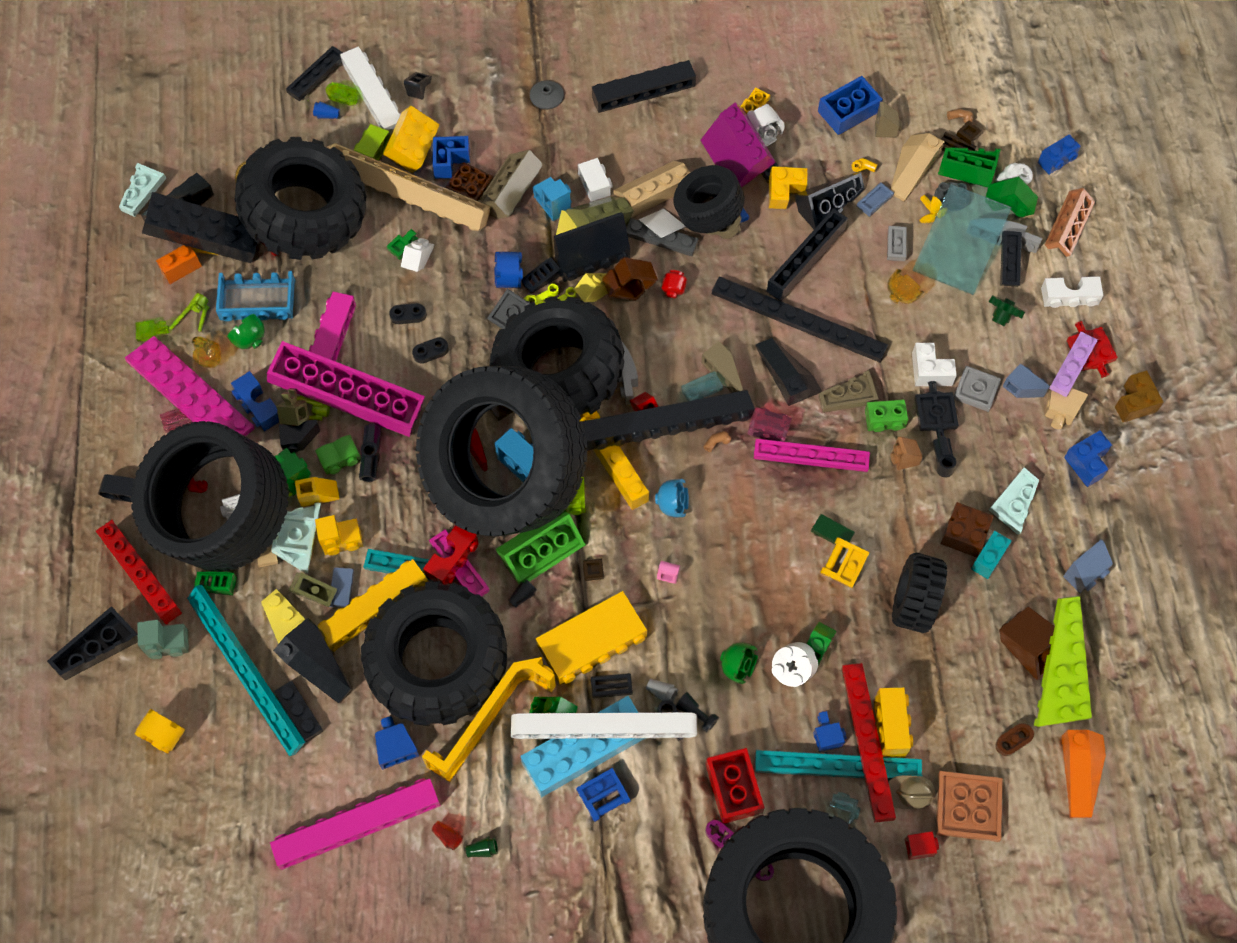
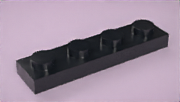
M334 46L329 48L286 88L287 93L300 102L342 63L340 54L343 52Z

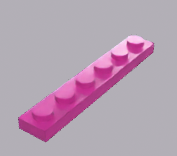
M756 439L753 459L868 472L870 452Z

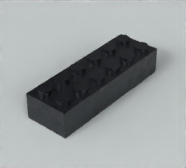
M152 192L142 234L251 264L257 242L248 233L244 224L241 223L239 216Z

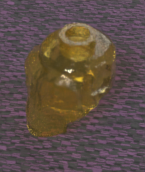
M194 337L192 339L195 348L193 351L194 360L202 367L214 368L218 366L221 361L219 344L209 338Z

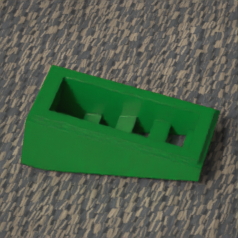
M197 572L194 588L200 585L201 578L203 577L205 578L203 587L207 593L233 596L237 578L235 573ZM209 578H212L211 586H208ZM219 579L218 586H215L216 580ZM226 580V585L222 586L223 581Z

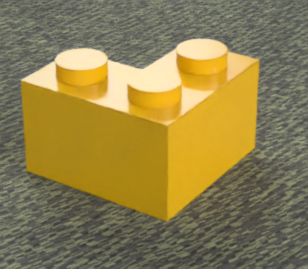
M772 166L769 175V208L786 209L789 202V193H800L806 190L807 168Z
M334 515L315 519L318 540L325 555L333 556L342 551H355L359 547H364L357 518L337 522Z

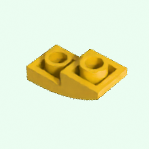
M755 87L749 98H746L740 107L747 114L749 111H754L765 105L769 101L770 95Z

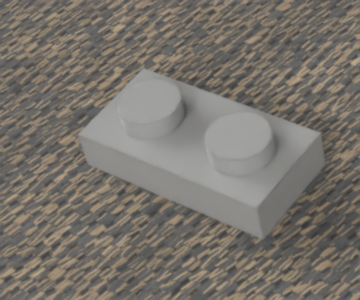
M888 226L887 260H906L907 227Z

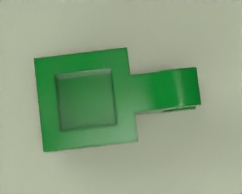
M411 229L404 237L398 235L386 246L387 250L401 260L405 246L418 239L416 237L417 233Z

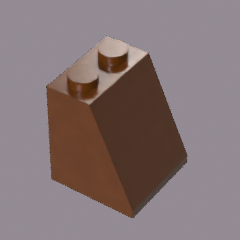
M1028 606L1023 611L1018 612L1011 621L1003 624L999 632L1004 646L1038 681L1044 674L1046 658L1050 654L1051 644H1049L1050 637L1053 636L1055 626Z

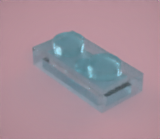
M714 371L682 385L681 390L687 401L703 399L723 390V385Z

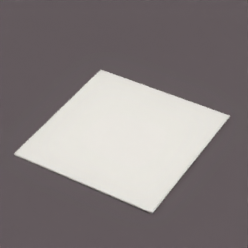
M664 208L639 219L661 238L686 227Z

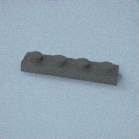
M630 218L626 228L627 235L630 238L688 256H693L698 243V238L676 231L661 238L640 220Z

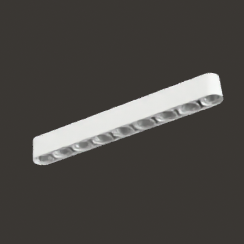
M688 712L527 713L511 715V737L515 739L692 738L697 736V715Z

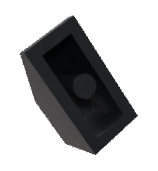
M317 419L305 421L299 426L280 424L279 433L282 450L287 448L290 453L303 451L320 432Z

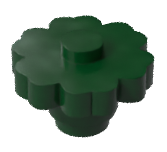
M992 295L989 300L991 304L996 306L992 314V321L1004 327L1010 322L1013 315L1022 319L1025 314L1024 310L1015 306L1016 302L1008 298L1003 300Z

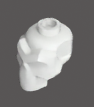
M1015 162L1005 167L1004 171L996 176L995 182L1019 176L1028 185L1032 181L1033 173L1027 165Z

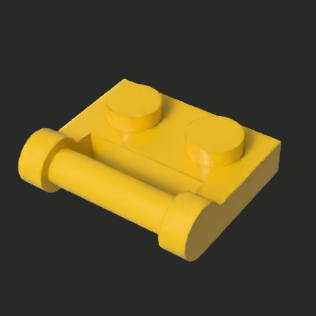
M837 538L835 541L836 545L820 573L852 588L870 552L841 538ZM845 548L848 552L838 573H835L832 569L842 549Z

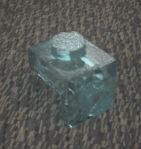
M834 793L830 806L849 811V824H852L854 819L858 820L860 807H857L858 800L850 798V795L846 793Z

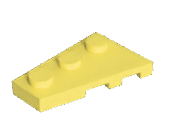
M277 589L261 601L278 644L289 632L305 620Z

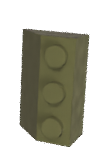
M608 197L568 208L566 212L575 225L580 227L620 212L624 215L625 225H628L634 210L624 197Z

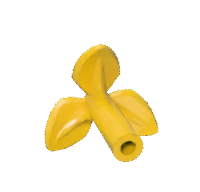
M923 195L920 200L930 211V214L923 216L919 222H934L936 216L938 219H941L946 215L948 209H941L942 202L937 197L933 196L930 201L926 195Z

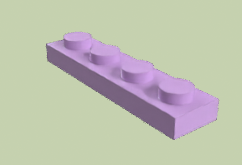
M1080 332L1049 389L1067 397L1098 339Z

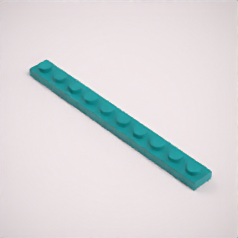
M202 585L195 586L187 600L288 755H296L305 744L304 739Z

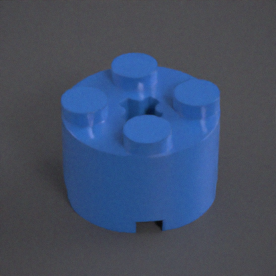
M495 252L494 277L496 288H521V279L523 278V269L520 265L522 263V252Z

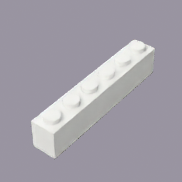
M359 46L340 54L343 67L380 128L388 130L391 137L401 113H398L395 101L390 100L391 96L388 89L383 88L380 76H376L373 64L368 63L367 54L362 52Z

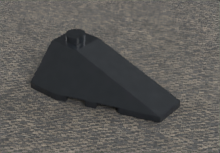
M773 338L755 344L788 406L822 392L815 377Z

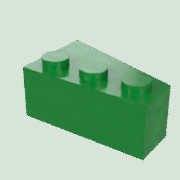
M945 148L938 175L988 188V185L992 182L1001 149L985 151L984 148H979L978 151H968V148Z

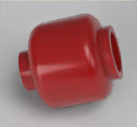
M670 270V272L664 275L661 289L666 293L667 297L677 298V296L684 294L687 283L684 273Z

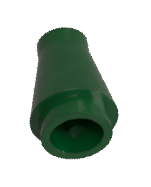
M488 836L465 847L468 858L493 857V855L498 854L495 837L490 838Z

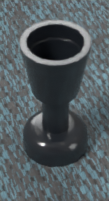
M686 692L677 702L676 708L684 713H695L697 718L703 722L702 729L708 733L717 723L719 717L716 714L707 716L699 709L700 705Z

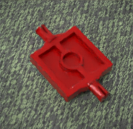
M1082 321L1077 322L1075 326L1079 333L1068 337L1066 340L1070 349L1080 332L1098 339L1081 371L1098 369L1101 378L1107 377L1109 373L1105 365L1116 361L1118 358L1102 327L1086 330Z

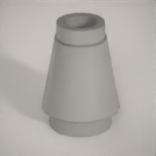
M650 679L646 686V690L650 691L661 701L670 700L673 702L678 692V689L673 684Z

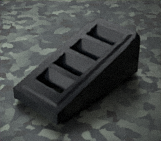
M550 257L523 277L521 282L532 294L561 277V270ZM532 279L535 285L533 286L529 280Z

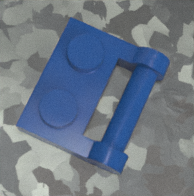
M613 768L576 788L594 822L599 820L600 816L624 803L626 805L631 802ZM618 791L619 797L595 810L594 803Z

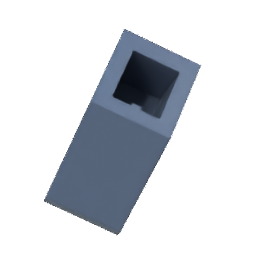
M1021 363L1006 378L1003 387L1017 398L1044 397L1050 388L1044 379L1037 377L1028 367H1024Z

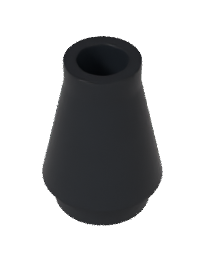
M525 579L519 583L508 601L517 608L520 604L533 597L537 589Z

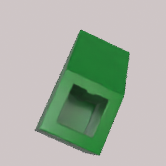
M818 622L806 643L814 650L818 666L837 632L821 622Z
M534 697L529 713H576L578 706L562 697Z

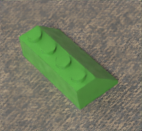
M564 510L553 521L540 528L518 534L498 547L496 551L505 567L519 585L525 579L530 582L584 547L585 543L570 514Z

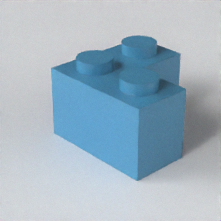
M549 177L533 186L534 198L552 221L560 218L561 210L566 211L568 208H571V190L561 179L554 181L552 177Z

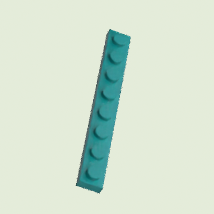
M756 750L755 773L865 779L860 756ZM883 757L888 780L901 775L922 776V759Z

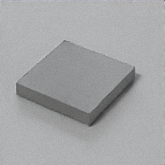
M965 366L954 395V400L989 412L1001 378Z

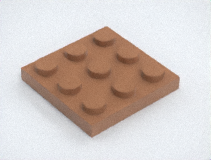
M939 771L936 835L1000 842L1002 778Z

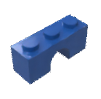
M250 371L231 382L234 389L231 391L237 401L241 400L243 402L241 404L242 408L247 414H252L251 420L257 428L260 426L265 432L280 422L277 407L270 398L264 402H255V399L263 394V390Z

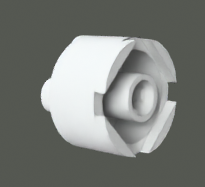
M765 104L747 113L766 146L774 143L777 140L776 136L779 133H783L785 124L769 104Z
M802 642L790 643L776 652L772 661L773 675L781 683L797 687L812 678L818 668V660L814 650Z

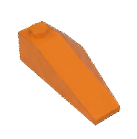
M1067 730L1062 735L1070 818H1091L1106 757L1104 736L1090 730Z

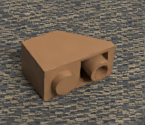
M905 437L897 438L893 451L890 454L893 464H896L897 470L920 465L922 454L917 441Z

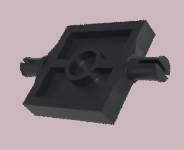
M930 381L928 382L930 392L915 395L920 431H936L937 438L945 437V430L958 429L959 426L953 392L943 393L937 391L936 381H933V383Z

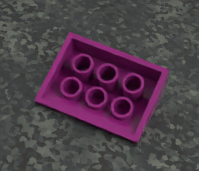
M736 102L721 112L701 138V142L714 164L731 170L736 175L741 188L776 163L744 109Z

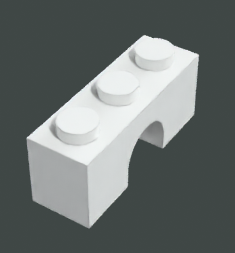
M1082 277L1077 286L1078 290L1067 288L1064 278H1045L1041 287L1044 307L1099 305L1103 297L1100 277Z

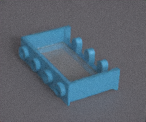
M288 271L289 279H280L278 273L275 272L271 273V279H262L259 273H253V280H244L239 273L235 274L234 280H225L223 273H219L216 313L219 319L223 321L243 320L251 314H255L260 320H286L287 318H293L295 284L293 272Z

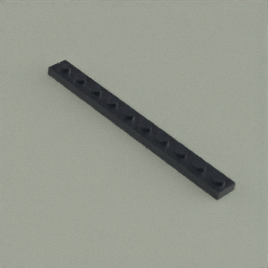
M720 276L712 289V295L879 363L887 349L888 344Z

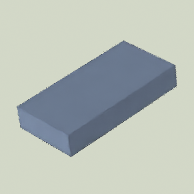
M880 182L857 203V207L870 217L893 197L894 192Z
M333 569L331 586L336 588L337 591L329 607L345 608L350 604L354 569Z

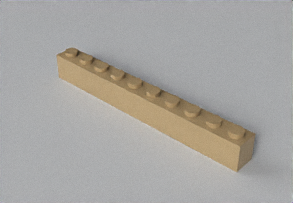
M334 143L327 146L329 149L337 148L343 152L346 161H352L360 174L361 182L365 186L374 187L379 192H386L393 198L403 199L410 205L420 206L425 211L437 213L439 217L449 218L456 224H464L471 230L479 231L486 227L491 206Z

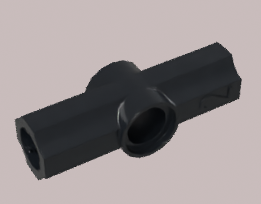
M369 423L364 427L359 479L365 482H373L377 478L382 428L376 424ZM369 451H374L373 454L367 455Z

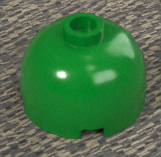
M251 314L242 320L240 326L236 325L229 332L227 338L239 349H250L252 347L256 349L263 343L261 339L265 334L264 324L259 317Z
M739 642L733 643L724 650L720 660L722 661L721 666L726 677L739 684L746 683L747 681L744 679L747 675L748 677L752 676L757 664L758 656L755 655L754 651H758L757 648L751 644Z

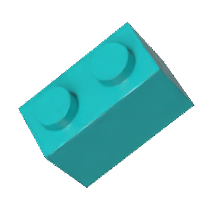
M994 530L971 570L988 579L1012 540Z

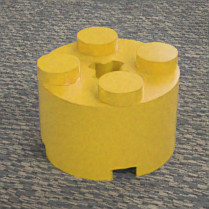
M150 708L134 734L148 741L157 749L169 754L185 732V729Z

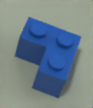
M468 136L433 137V171L435 179L452 178L453 163H470Z
M1100 430L1069 448L1064 458L1083 483L1089 487L1101 480L1109 470L1101 460V457L1107 454L1112 444Z

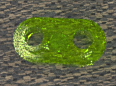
M336 82L330 83L326 87V94L330 100L349 106L359 102L358 90L353 87Z

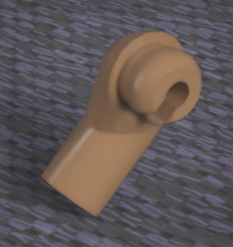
M957 109L947 112L948 120L963 117L964 123L973 121V113L971 111Z
M726 431L712 434L703 447L706 451L711 452L716 444L721 441L723 444H728L731 441V436Z

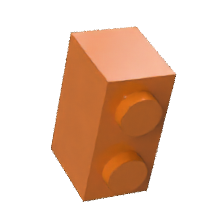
M185 245L156 260L169 284L202 267L193 249Z

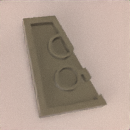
M869 370L863 372V375L857 378L849 379L848 382L842 385H836L819 393L818 397L823 413L866 406L867 402H878L879 400Z

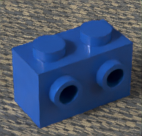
M1069 134L1044 149L1038 164L1049 175L1061 169L1067 163L1074 161L1078 157L1081 146Z

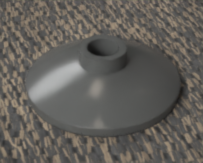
M550 80L540 81L530 90L531 102L540 109H553L559 106L564 98L562 87Z

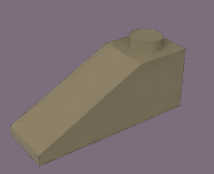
M718 341L702 354L701 363L731 393L743 391L731 351L726 345H722Z

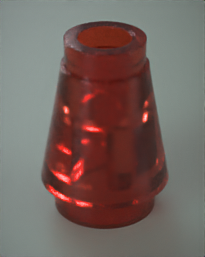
M437 821L432 827L431 831L447 849L455 850L461 844L463 836L459 830L440 821Z

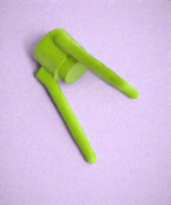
M196 293L190 304L169 329L172 330L192 309L197 313L203 311L198 331L201 332L206 313L210 308L207 305L208 299L204 295Z
M302 395L300 397L297 396V400H304L308 404L313 405L312 413H315V415L309 416L308 420L317 419L322 421L323 417H328L330 406Z

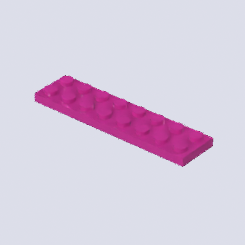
M155 336L125 357L126 362L192 422L210 421L220 423L245 437L255 429L250 421Z

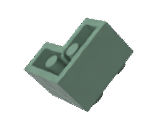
M159 620L137 622L138 646L148 658L161 659L162 656L167 655L178 657L182 656L183 653H189L188 629L184 624L163 626Z

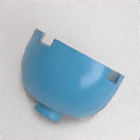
M672 479L664 482L655 495L656 504L669 517L680 518L686 516L683 512L684 508L688 509L689 494L688 488L683 486V483H686L683 479Z

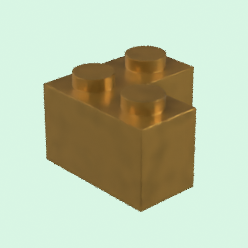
M1147 370L1129 376L1124 384L1128 395L1122 396L1119 399L1115 409L1123 423L1156 413L1164 402Z

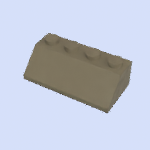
M530 150L509 154L478 202L491 206L489 215L495 218L510 217L514 212L515 206L523 199L522 196L525 191L531 187L532 180L540 173L543 163Z

